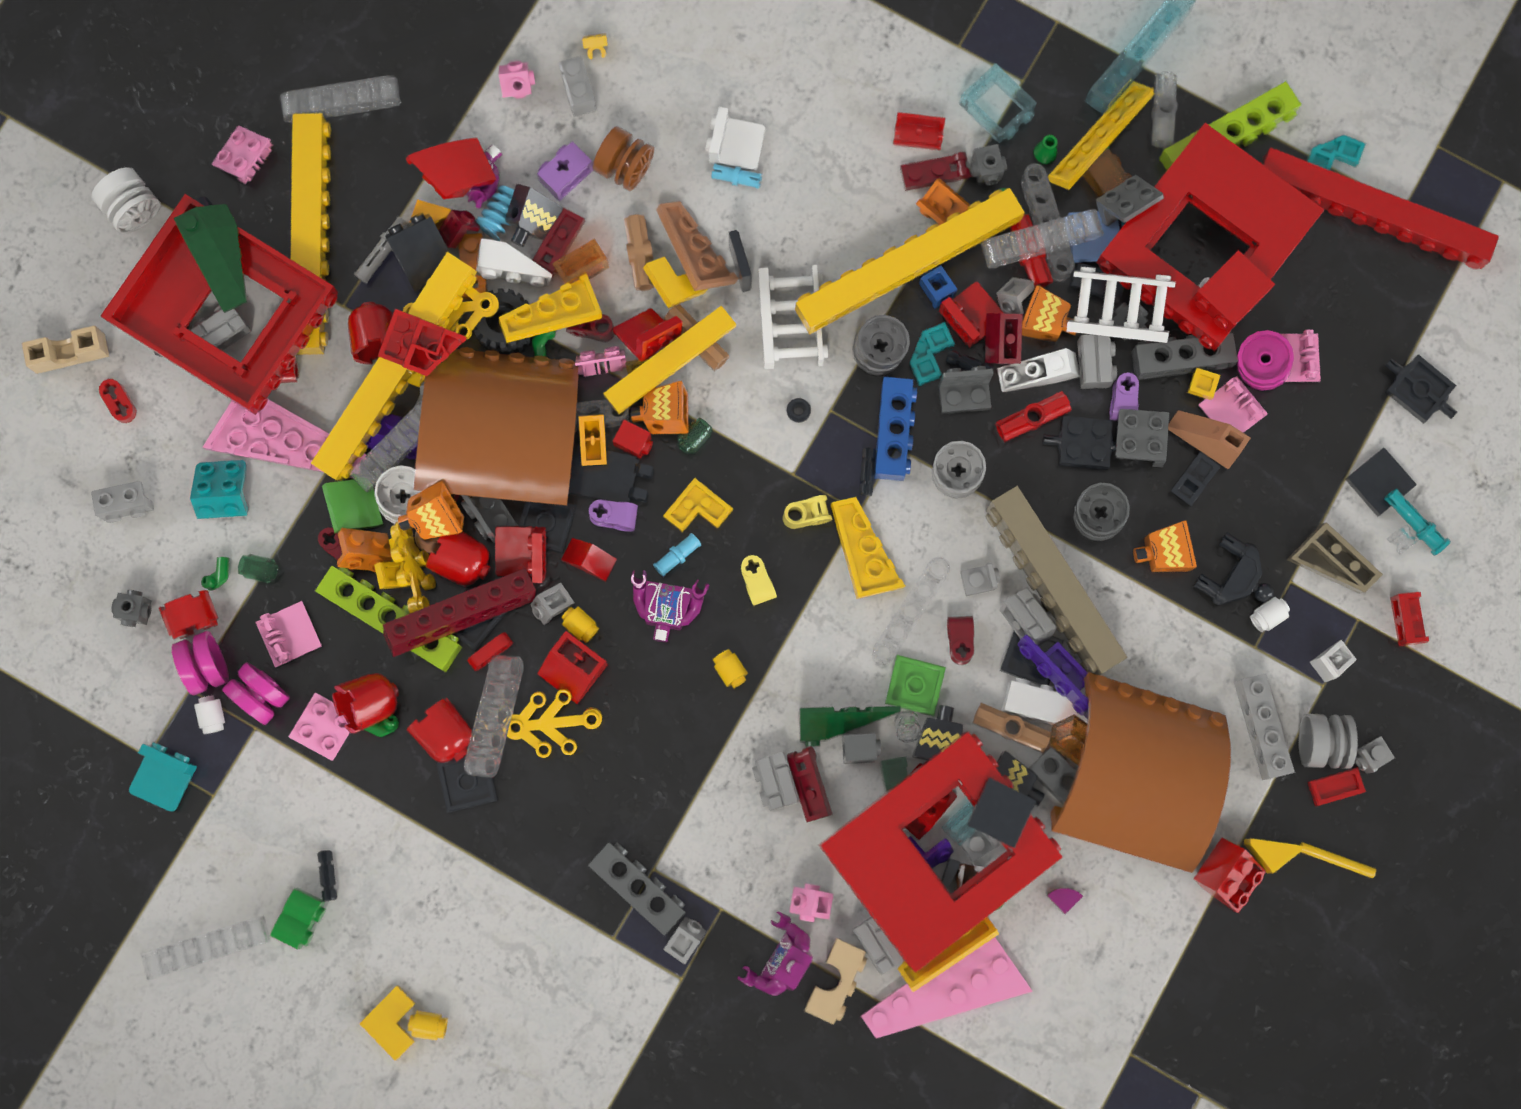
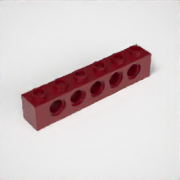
M526 568L387 622L383 624V635L393 657L533 602L536 589Z

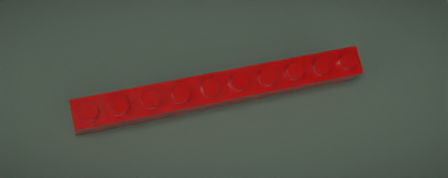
M1271 147L1263 158L1261 164L1320 207L1328 210L1332 215L1350 218L1356 224H1365L1373 227L1379 233H1388L1396 236L1402 242L1417 244L1421 249L1435 251L1442 254L1446 259L1461 261L1472 269H1482L1492 259L1499 235Z

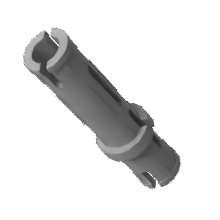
M397 216L391 227L401 224L403 227L408 223ZM388 231L381 234V240L354 273L357 278L366 284L392 250L385 235L389 234Z

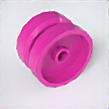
M1269 330L1259 331L1248 336L1241 344L1238 353V373L1242 380L1250 387L1259 390H1270L1282 385L1289 377L1294 361L1293 348L1288 339L1280 333ZM1264 357H1265L1266 361H1269V362H1268V363H1263V362L1261 361V358H1264Z
M209 631L195 635L193 637V644L186 639L172 644L171 649L175 667L182 683L191 695L194 696L205 692L208 688V683L214 687L228 683L229 673L218 643Z
M246 662L238 670V674L247 686L238 680L230 679L222 690L250 716L266 725L273 718L274 712L265 701H268L275 707H282L290 697L269 675Z

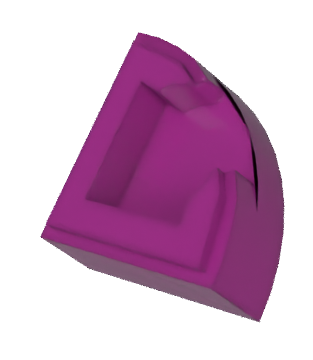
M1068 888L1056 889L1046 895L1063 914H1066L1083 897L1079 892Z

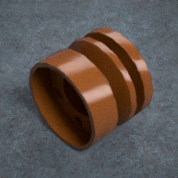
M615 126L607 134L597 151L593 163V171L607 179L615 175V184H623L624 189L632 191L649 169L655 151L654 146L648 143L644 145L642 139H637L632 143L633 135L621 127Z

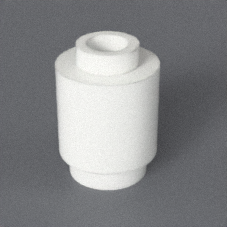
M1273 597L1255 609L1250 619L1260 632L1269 631L1289 618L1288 612L1290 608L1283 599Z
M214 695L199 698V703L194 705L199 729L203 730V734L224 730L223 724L225 719L220 699L215 700Z

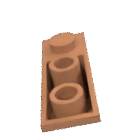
M1179 410L1168 425V430L1227 469L1231 467L1250 440L1249 436L1228 423Z

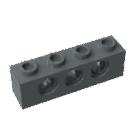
M1229 333L1215 351L1211 349L1213 351L1212 356L1204 353V346L1199 343V339L1194 335H1189L1186 339L1177 340L1176 337H1169L1167 343L1141 341L1131 351L1135 376L1140 380L1194 373L1196 368L1206 371L1232 368L1238 362L1234 335ZM1179 350H1185L1189 354V358H1182ZM1161 353L1165 361H1158L1154 354Z
M609 842L588 866L665 936L686 913L682 909L685 904L676 895L670 898L663 891L666 886L656 877L651 880L644 873L647 869L637 860L632 863L626 857L628 851L618 842L615 845ZM618 862H623L627 866V872L623 877H617L613 872V867ZM637 879L643 880L646 884L645 892L640 895L635 894L632 890V884ZM655 897H661L665 901V908L661 912H656L651 908V901Z

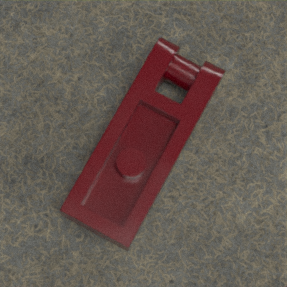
M958 152L951 156L901 165L900 172L905 191L932 186L939 178L944 183H949L971 177L970 168L966 166V152ZM957 165L958 170L951 172L950 166Z
M564 208L533 257L532 261L550 272L552 278L555 276L559 265L584 225L585 218ZM546 254L552 257L550 263L544 261Z
M809 746L803 748L802 752L794 751L788 753L787 761L806 822L833 815L816 763L814 748ZM801 762L805 763V770H802Z

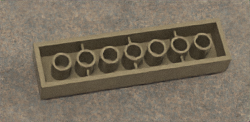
M1016 486L994 499L986 509L987 521L1000 532L999 539L1006 549L1010 548L1014 554L1012 559L1015 565L1020 570L1023 568L1028 576L1026 581L1033 591L1037 590L1041 597L1043 609L1046 612H1051L1055 618L1058 632L1065 634L1068 639L1066 642L1068 648L1074 655L1077 653L1082 661L1080 665L1087 673L1101 675L1127 659V655L1019 487Z

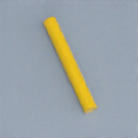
M1304 842L1300 844L1302 846L1301 853L1370 878L1375 876V868Z

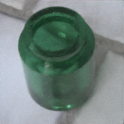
M698 418L696 421L693 420L688 425V433L680 434L677 437L679 441L677 445L686 454H696L711 438L710 434L713 432V429L702 418Z
M249 554L248 556L243 555L239 561L238 574L243 575L246 579L270 583L277 576L278 565L275 564V560L272 558Z

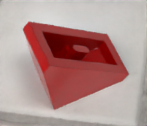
M572 538L561 561L606 582L617 559L591 543Z

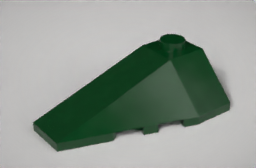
M227 204L195 207L175 217L174 220L223 312L226 313L246 303L245 279L241 264L242 255L238 240L239 231Z
M901 706L866 707L865 710H860L859 707L840 708V711H835L834 707L800 708L798 712L800 743H805V747H819L820 742H826L897 715L901 712Z

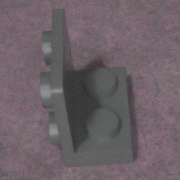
M1134 175L1096 199L1102 223L1109 226L1117 220L1122 222L1129 221L1164 199V195L1161 191L1137 175Z
M977 366L971 368V371H961L960 368H953L947 370V373H943L938 385L941 414L991 409L989 382L993 376V369Z
M1120 409L1118 412L1116 458L1153 461L1152 467H1163L1167 457L1169 412Z
M462 495L464 500L460 502L472 520L477 518L478 521L474 524L485 540L490 538L495 543V528L497 526H518L501 499L477 496L469 498L467 495Z

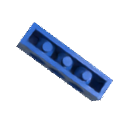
M883 378L875 479L904 481L906 474H910L911 460L907 459V451L912 450L913 435H909V427L914 426L915 412L911 411V402H916L917 388L913 387V379ZM901 401L905 408L896 410L892 407L891 403ZM894 424L899 425L903 432L894 434L890 431L889 427ZM895 448L899 450L901 456L899 458H891L887 451Z

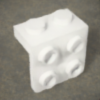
M719 107L717 115H713L710 129L714 130L712 138L708 137L705 152H709V163L734 168L738 166L744 170L755 171L758 168L765 126L728 118V108Z

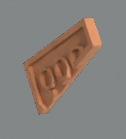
M678 201L659 204L656 211L694 291L735 284L738 277L734 272L730 273L725 267L726 261L721 255H716L710 247L712 243L707 236L704 237L697 230V223L682 203Z

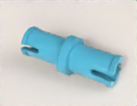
M718 164L713 166L715 170L712 171V179L732 182L734 186L741 184L755 187L756 189L760 188L759 181L762 180V173L745 171L738 166L735 168Z
M690 533L676 547L672 546L669 548L670 552L654 563V568L664 577L677 564L684 563L686 561L685 558L701 546L700 541L694 534Z

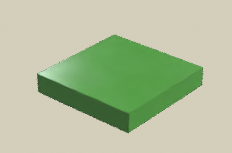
M371 478L330 482L322 485L334 533H339L341 528L362 530L377 528L383 525Z
M897 655L885 704L901 706V709L934 717L946 667Z

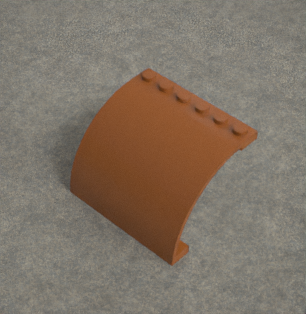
M468 347L455 349L428 376H425L414 490L423 491L443 481L450 494L567 505L576 419L578 365L576 366L573 360L567 358L553 360L546 356L526 357L520 353L500 354L494 350L481 352Z
M1088 672L1084 678L1085 694L1088 697L1089 706L1083 752L1073 785L1063 808L1054 805L1050 811L1052 831L1193 873L1213 838L1226 798L1231 766V743L1226 715Z

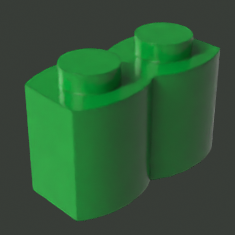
M294 888L270 936L297 950L301 949L303 945L307 947L314 935V932L311 931L314 923H319L325 914L326 909L323 908L325 901L299 888Z

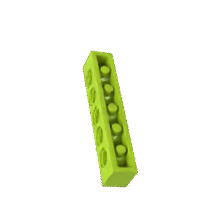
M1287 81L1214 121L1209 126L1235 145L1240 146L1244 144V146H1247L1257 139L1256 136L1262 132L1266 135L1272 132L1278 123L1282 121L1288 123L1297 116L1296 112L1302 104ZM1268 108L1274 109L1276 114L1270 113ZM1247 119L1255 121L1256 125H1251ZM1227 131H1233L1236 137L1230 136ZM1197 132L1163 151L1159 159L1166 170L1170 168Z
M331 566L315 590L381 633H383V624L386 623L385 615L388 612L395 611V619L410 614L406 605L402 609L394 604L396 599L385 592L381 596L373 591L375 586L364 579L360 583L352 578L354 573L346 568L340 567L338 570ZM348 585H353V594L349 597H344V588ZM369 598H374V607L370 610H365L364 602ZM450 634L438 639V646L435 649L430 650L427 648V644L410 651L446 673L462 647L457 643L459 638Z

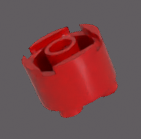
M208 590L198 591L199 596L193 597L191 594L165 603V607L158 608L169 637H172L173 640L178 638L181 640L195 635V629L207 630L218 625L217 620L219 618Z

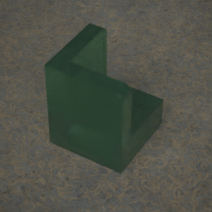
M906 757L879 762L885 792L908 776Z

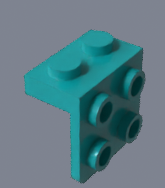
M244 460L201 462L196 465L190 501L197 519L247 516L248 506L243 494L246 463Z
M155 742L152 745L142 743L138 753L145 757L131 783L129 792L163 809L175 811L197 766L189 763L190 758L176 752L175 755L167 753V747Z

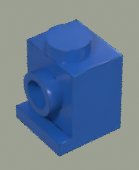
M942 266L936 269L932 268L921 274L922 278L919 285L932 302L934 309L939 307L948 297L951 299L955 297L957 288ZM937 284L940 289L935 291L932 285Z

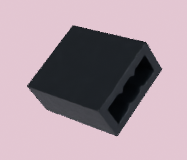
M424 213L410 218L411 223L403 227L401 224L388 229L389 234L385 235L414 292L425 287L427 280L431 278L446 253L449 252L430 214L424 215Z

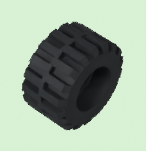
M498 288V293H494L493 290L488 291L497 297L499 308L495 315L483 317L473 329L477 339L484 348L487 347L488 350H494L500 354L508 352L510 355L516 349L521 352L524 350V344L528 346L531 343L530 337L506 343L503 333L491 330L490 323L497 314L510 312L526 303L529 304L527 299L524 300L523 295L520 293L516 295L514 290L511 289L505 292L503 288ZM489 300L483 301L482 308H488L490 306Z

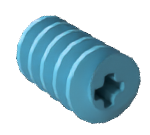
M503 185L498 187L499 193L493 194L492 199L494 201L487 203L488 209L482 210L483 217L476 219L480 229L496 241L501 240L496 234L497 232L503 234L506 232L502 224L510 226V224L506 223L505 218L514 189Z

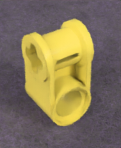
M820 495L790 503L783 514L784 524L788 528L797 529L832 521V516L828 514L825 502L828 500L827 496ZM792 510L798 511L801 519L793 521L789 518L788 513Z
M754 555L746 557L742 561L741 571L753 606L776 598L775 589L766 572L763 561ZM749 562H752L753 565H759L755 574L751 570L746 571Z

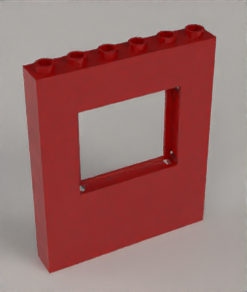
M1204 123L1155 185V188L1163 193L1164 199L1127 221L1102 252L1096 263L1106 274L1156 279V275L1171 276V281H1176V286L1167 287L1163 317L1174 320L1179 324L1178 326L1183 332L1194 335L1199 339L1198 341L1202 346L1215 351L1229 333L1225 329L1219 328L1207 312H1202L1195 305V301L1192 298L1200 287L1150 251L1187 203L1190 202L1250 246L1244 256L1271 280L1324 209L1214 128ZM1119 282L1124 288L1131 289L1132 283ZM1142 284L1140 299L1146 304L1154 306L1157 286Z
M185 194L107 305L101 317L114 327L256 415L258 411L263 410L268 402L267 397L271 391L276 390L281 384V377L286 369L289 370L296 361L295 356L299 350L304 349L308 344L311 332L314 328L317 329L321 325L326 310L332 308L336 303L338 291L330 283L238 227L239 248L242 255V272L284 300L241 362L187 329V326L212 290L174 220L175 217L195 207L204 206Z
M964 732L818 844L914 973L918 972L1063 858L1059 852L1061 847L1053 837L1049 839L1043 831L1046 827L1037 816L1033 818L1030 814L1015 848L1000 842L1006 851L950 894L902 830L957 786L973 807H975L988 778L1014 788L1011 780L1006 775L1002 776L996 769L999 766L996 760L990 754L986 756L980 748L983 744L974 733Z

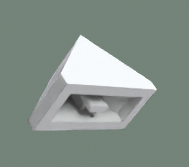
M1339 640L1310 661V663L1323 681L1327 682L1339 677L1356 661V658L1344 642Z

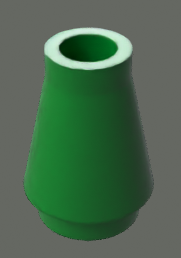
M1047 135L1035 146L1034 156L1039 162L1044 164L1051 163L1057 158V139L1053 135Z

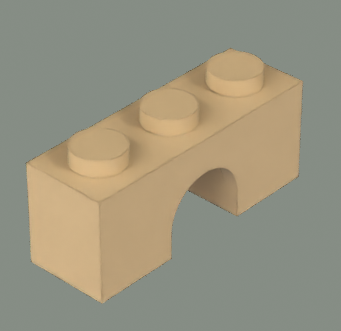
M94 325L71 331L72 337L65 340L54 341L44 337L23 342L22 348L26 367L39 374L109 357L105 333Z
M836 938L826 963L838 969L840 981L831 990H824L815 986L804 1010L833 1025L836 1019L841 1021L846 1010L843 1002L847 995L852 996L857 982L853 981L857 971L862 973L868 958L864 957L865 951Z

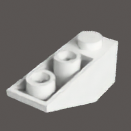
M481 238L476 275H481L482 278L488 280L496 278L506 279L507 282L514 284L526 282L534 287L549 286L552 278L550 272L506 242Z
M1067 348L1021 361V364H1010L997 368L1002 392L1055 384L1080 377L1076 354Z

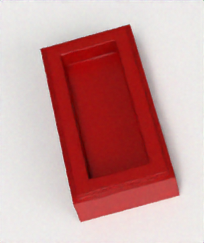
M1358 767L1307 782L1315 806L1366 792Z

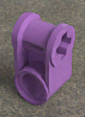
M1132 373L1120 375L1113 383L1110 420H1118L1120 409L1138 410L1139 381ZM1124 381L1126 382L1127 386H1130V388L1127 391L1125 390V386L1121 385Z
M596 500L589 507L590 520L599 527L634 531L638 506L629 502ZM599 509H604L605 514H602V518L597 517Z

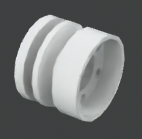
M121 168L109 173L100 180L92 192V200L104 214H107L108 220L119 233H131L142 228L156 216L160 209L159 200L148 187H145V183L133 168Z
M396 466L389 468L381 474L376 482L374 493L379 510L385 519L393 524L398 521L399 516L407 514L408 499L421 492L414 490L415 469L411 467ZM403 494L407 496L406 503L400 502Z

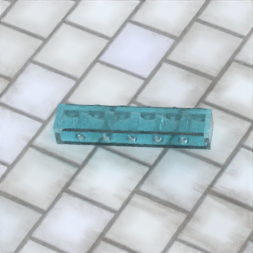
M1165 0L1093 85L1085 102L1103 115L1188 16L1196 0Z

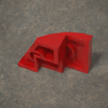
M477 137L429 147L408 155L406 158L409 165L413 163L423 173L422 178L432 185L443 199L464 197L472 187L492 185L497 180Z
M395 308L377 356L402 365L406 369L428 376L456 348L464 343L467 337Z

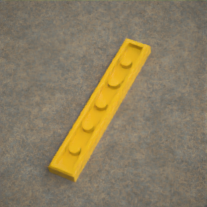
M1133 81L1048 175L1049 182L1069 190L1154 95L1153 88Z
M722 306L718 307L604 392L605 398L618 414L622 413L733 330L737 324Z

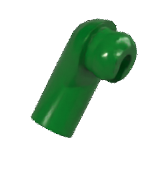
M556 330L533 337L534 356L547 357L545 344L548 339L552 340L555 338Z
M392 715L364 730L378 737H383L398 728V719L395 715Z

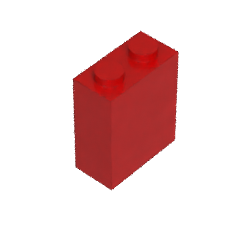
M1238 250L1197 291L1192 299L1199 310L1207 312L1219 328L1225 329L1229 333L1275 286V283Z

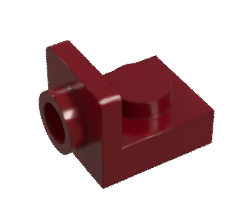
M451 209L438 231L449 248L456 249L467 230L478 232L480 226L476 222L475 216L469 211Z

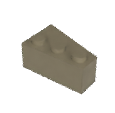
M1327 522L1321 524L1286 559L1359 594L1366 593L1383 575Z

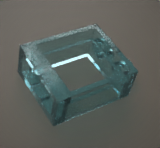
M994 64L961 95L959 105L998 143H1001L1005 138L1008 140L1012 138L1018 131L1017 127L1022 122L1026 124L1033 118L1036 102L997 64ZM994 84L1022 109L1003 129L975 103Z

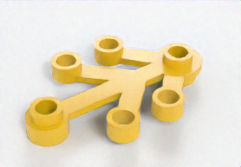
M473 287L465 291L473 301L462 302L456 311L453 310L448 317L449 323L446 327L451 330L465 312H473L467 322L458 325L455 330L456 333L460 334V330L466 327L468 333L465 335L467 339L471 337L472 330L483 317L495 315L499 308V301L495 295L489 292L479 293ZM489 300L490 306L483 309V301ZM414 303L407 304L403 312L408 313Z
M397 521L395 525L391 526V536L395 542L394 547L391 549V557L396 563L402 561L400 570L396 574V579L400 587L411 585L414 597L408 599L407 606L409 612L413 613L430 606L428 599L421 595L418 579L426 591L435 588L436 582L432 574L425 575L421 569L427 563L429 558L428 552L418 549L412 540V528L403 531Z
M560 689L556 694V699L539 719L528 720L534 711L542 707L546 702L545 694L537 691L532 694L530 702L520 714H513L506 718L503 730L506 736L511 739L518 740L522 738L536 749L537 755L541 758L548 757L552 747L550 743L542 742L530 732L532 730H541L561 746L564 754L572 755L577 749V743L575 740L565 737L555 728L584 725L588 729H595L602 722V713L597 708L592 707L586 709L582 715L554 717L563 705L570 702L572 697L569 690ZM560 693H566L568 700L561 701L559 699ZM540 695L543 698V702L540 704L535 703L534 696ZM589 715H594L597 721L595 723H589L587 721V717ZM518 723L520 730L513 731L511 725ZM566 743H572L574 749L572 751H567L564 745ZM542 745L547 746L549 749L545 754L539 750V747Z

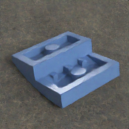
M1099 211L1068 213L1069 245L1073 263L1097 261L1102 252L1120 231L1118 220L1106 226L1101 221Z

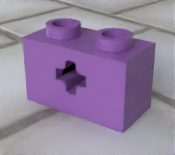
M572 141L569 145H563L550 162L546 161L540 166L537 173L539 182L560 201L593 171V162Z

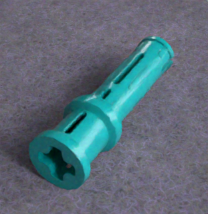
M1397 488L1384 498L1414 529L1416 538L1423 540L1431 549L1433 556L1442 552L1450 544V539L1444 538L1438 532L1433 522H1428Z

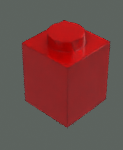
M626 420L623 421L613 439L614 447L632 456H636L638 459H641L643 454L647 455L653 442L651 441L650 432Z

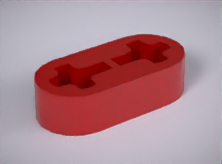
M114 379L104 380L99 386V394L111 415L121 423L133 421L137 411L124 387ZM110 386L116 388L114 393L117 398L115 399L110 394H107L109 393L108 388ZM119 404H122L125 408H127L126 416L120 414L121 409L118 406Z
M504 632L475 652L467 662L474 671H478L507 650L513 644V641Z

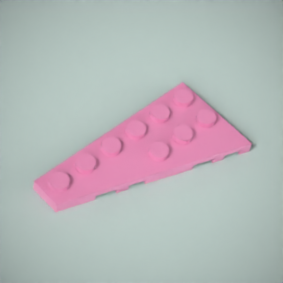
M269 399L264 409L258 411L256 415L231 401L203 445V448L205 450L323 472L312 465L311 462L329 433ZM364 454L361 458L357 457L353 464L354 470L349 476L350 478L358 479L370 460L368 455Z
M994 937L916 991L912 992L908 984H904L862 1014L861 1017L875 1038H879L1033 991Z

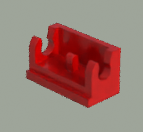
M898 112L893 145L941 150L946 118Z
M1421 592L1401 593L1390 597L1399 647L1429 642V636L1425 635L1419 598L1422 597Z

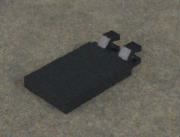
M573 443L568 494L595 500L629 502L633 500L647 503L648 490L633 487L635 476L652 479L654 474L653 466L638 464L639 460L636 456L606 450L607 464L582 466L580 445Z

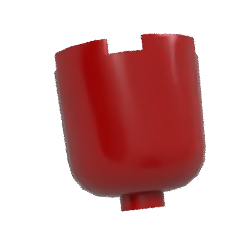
M365 302L350 313L348 317V333L351 354L355 362L371 365L373 364L372 360H378L379 357L377 355L393 315L388 307L375 304L374 302Z
M463 531L439 537L437 542L441 545L436 554L430 553L426 568L461 586H471L479 578L485 579L491 567L487 565L489 551L484 544Z
M367 674L334 686L337 692L333 693L332 697L338 717L344 716L348 723L344 727L350 733H357L392 716L396 710L397 697L399 695L398 689L394 683H391L382 674Z
M448 698L434 704L425 711L428 715L420 722L416 719L408 727L407 731L435 761L442 763L448 762L453 758L459 761L469 752L466 748L472 741V730Z

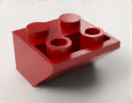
M565 631L550 650L537 674L557 690H569L572 695L571 700L578 705L608 666V663Z
M1221 837L1194 877V880L1206 892L1234 912L1239 913L1241 908L1247 904L1256 886L1261 883L1266 871L1244 848Z

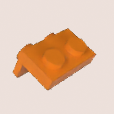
M940 178L934 182L924 197L916 202V205L920 207L919 211L921 214L929 219H934L938 225L947 222V218L956 212L964 213L970 206L967 201Z
M341 528L338 537L342 555L337 561L338 567L376 572L375 564L392 560L387 533Z

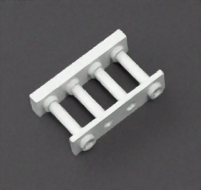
M812 265V276L783 278L769 276L768 268H758L764 370L774 369V361H779L780 358L817 356L818 366H823L824 358H828L827 343L823 344L822 328L814 332L816 333V347L778 349V346L773 347V338L777 337V335L808 333L803 324L777 325V323H772L771 314H776V311L795 310L798 300L775 301V299H770V291L781 287L812 286L813 293H815L823 284L822 273H818L817 265Z
M1081 267L1080 271H1074L1073 277H1082L1077 316H1074V320L1068 321L1067 332L1168 342L1169 331H1164L1162 322L1167 287L1176 286V281H1171V276L1156 275V279L1103 274L1095 273L1096 268ZM1092 279L1107 280L1102 319H1099V323L1089 322L1087 317ZM1117 281L1132 283L1127 322H1124V326L1114 325V320H1112ZM1142 284L1157 286L1152 325H1149V329L1139 328V323H1137Z

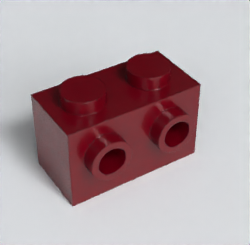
M986 314L985 363L1021 364L1023 314Z

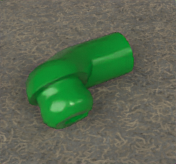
M217 557L216 571L211 575L204 576L201 580L203 588L213 591L228 580L230 558Z

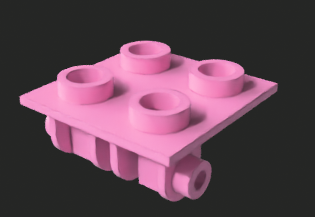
M238 126L218 153L212 165L238 177L237 179L240 182L246 184L248 181L251 182L256 171L254 169H260L255 162L264 163L263 160L272 151V144L270 139Z
M1314 330L1303 331L1304 334H1281L1288 339L1294 354L1292 369L1285 382H1320L1318 334H1314Z
M619 346L605 348L603 353L595 354V350L580 352V356H577L575 365H578V374H584V377L596 375L594 363H597L598 374H601L599 362L603 361L606 373H608L607 361H609L611 372L623 371V368H627L625 349L619 350Z
M1237 376L1217 390L1212 400L1205 399L1199 404L1209 419L1228 423L1243 433L1267 415V412Z
M302 601L272 615L269 613L260 616L261 620L256 622L275 668L322 646Z
M314 693L288 737L333 761L350 732L344 727V725L348 724L344 716L338 717L334 703Z

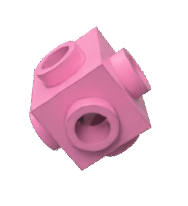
M512 61L508 65L499 66V79L503 98L512 96L514 98H524L527 94H532L531 85H535V76L533 70L529 71L528 62Z
M806 883L804 888L794 887L789 913L800 914L799 920L814 922L815 917L829 919L833 893L820 891V886Z

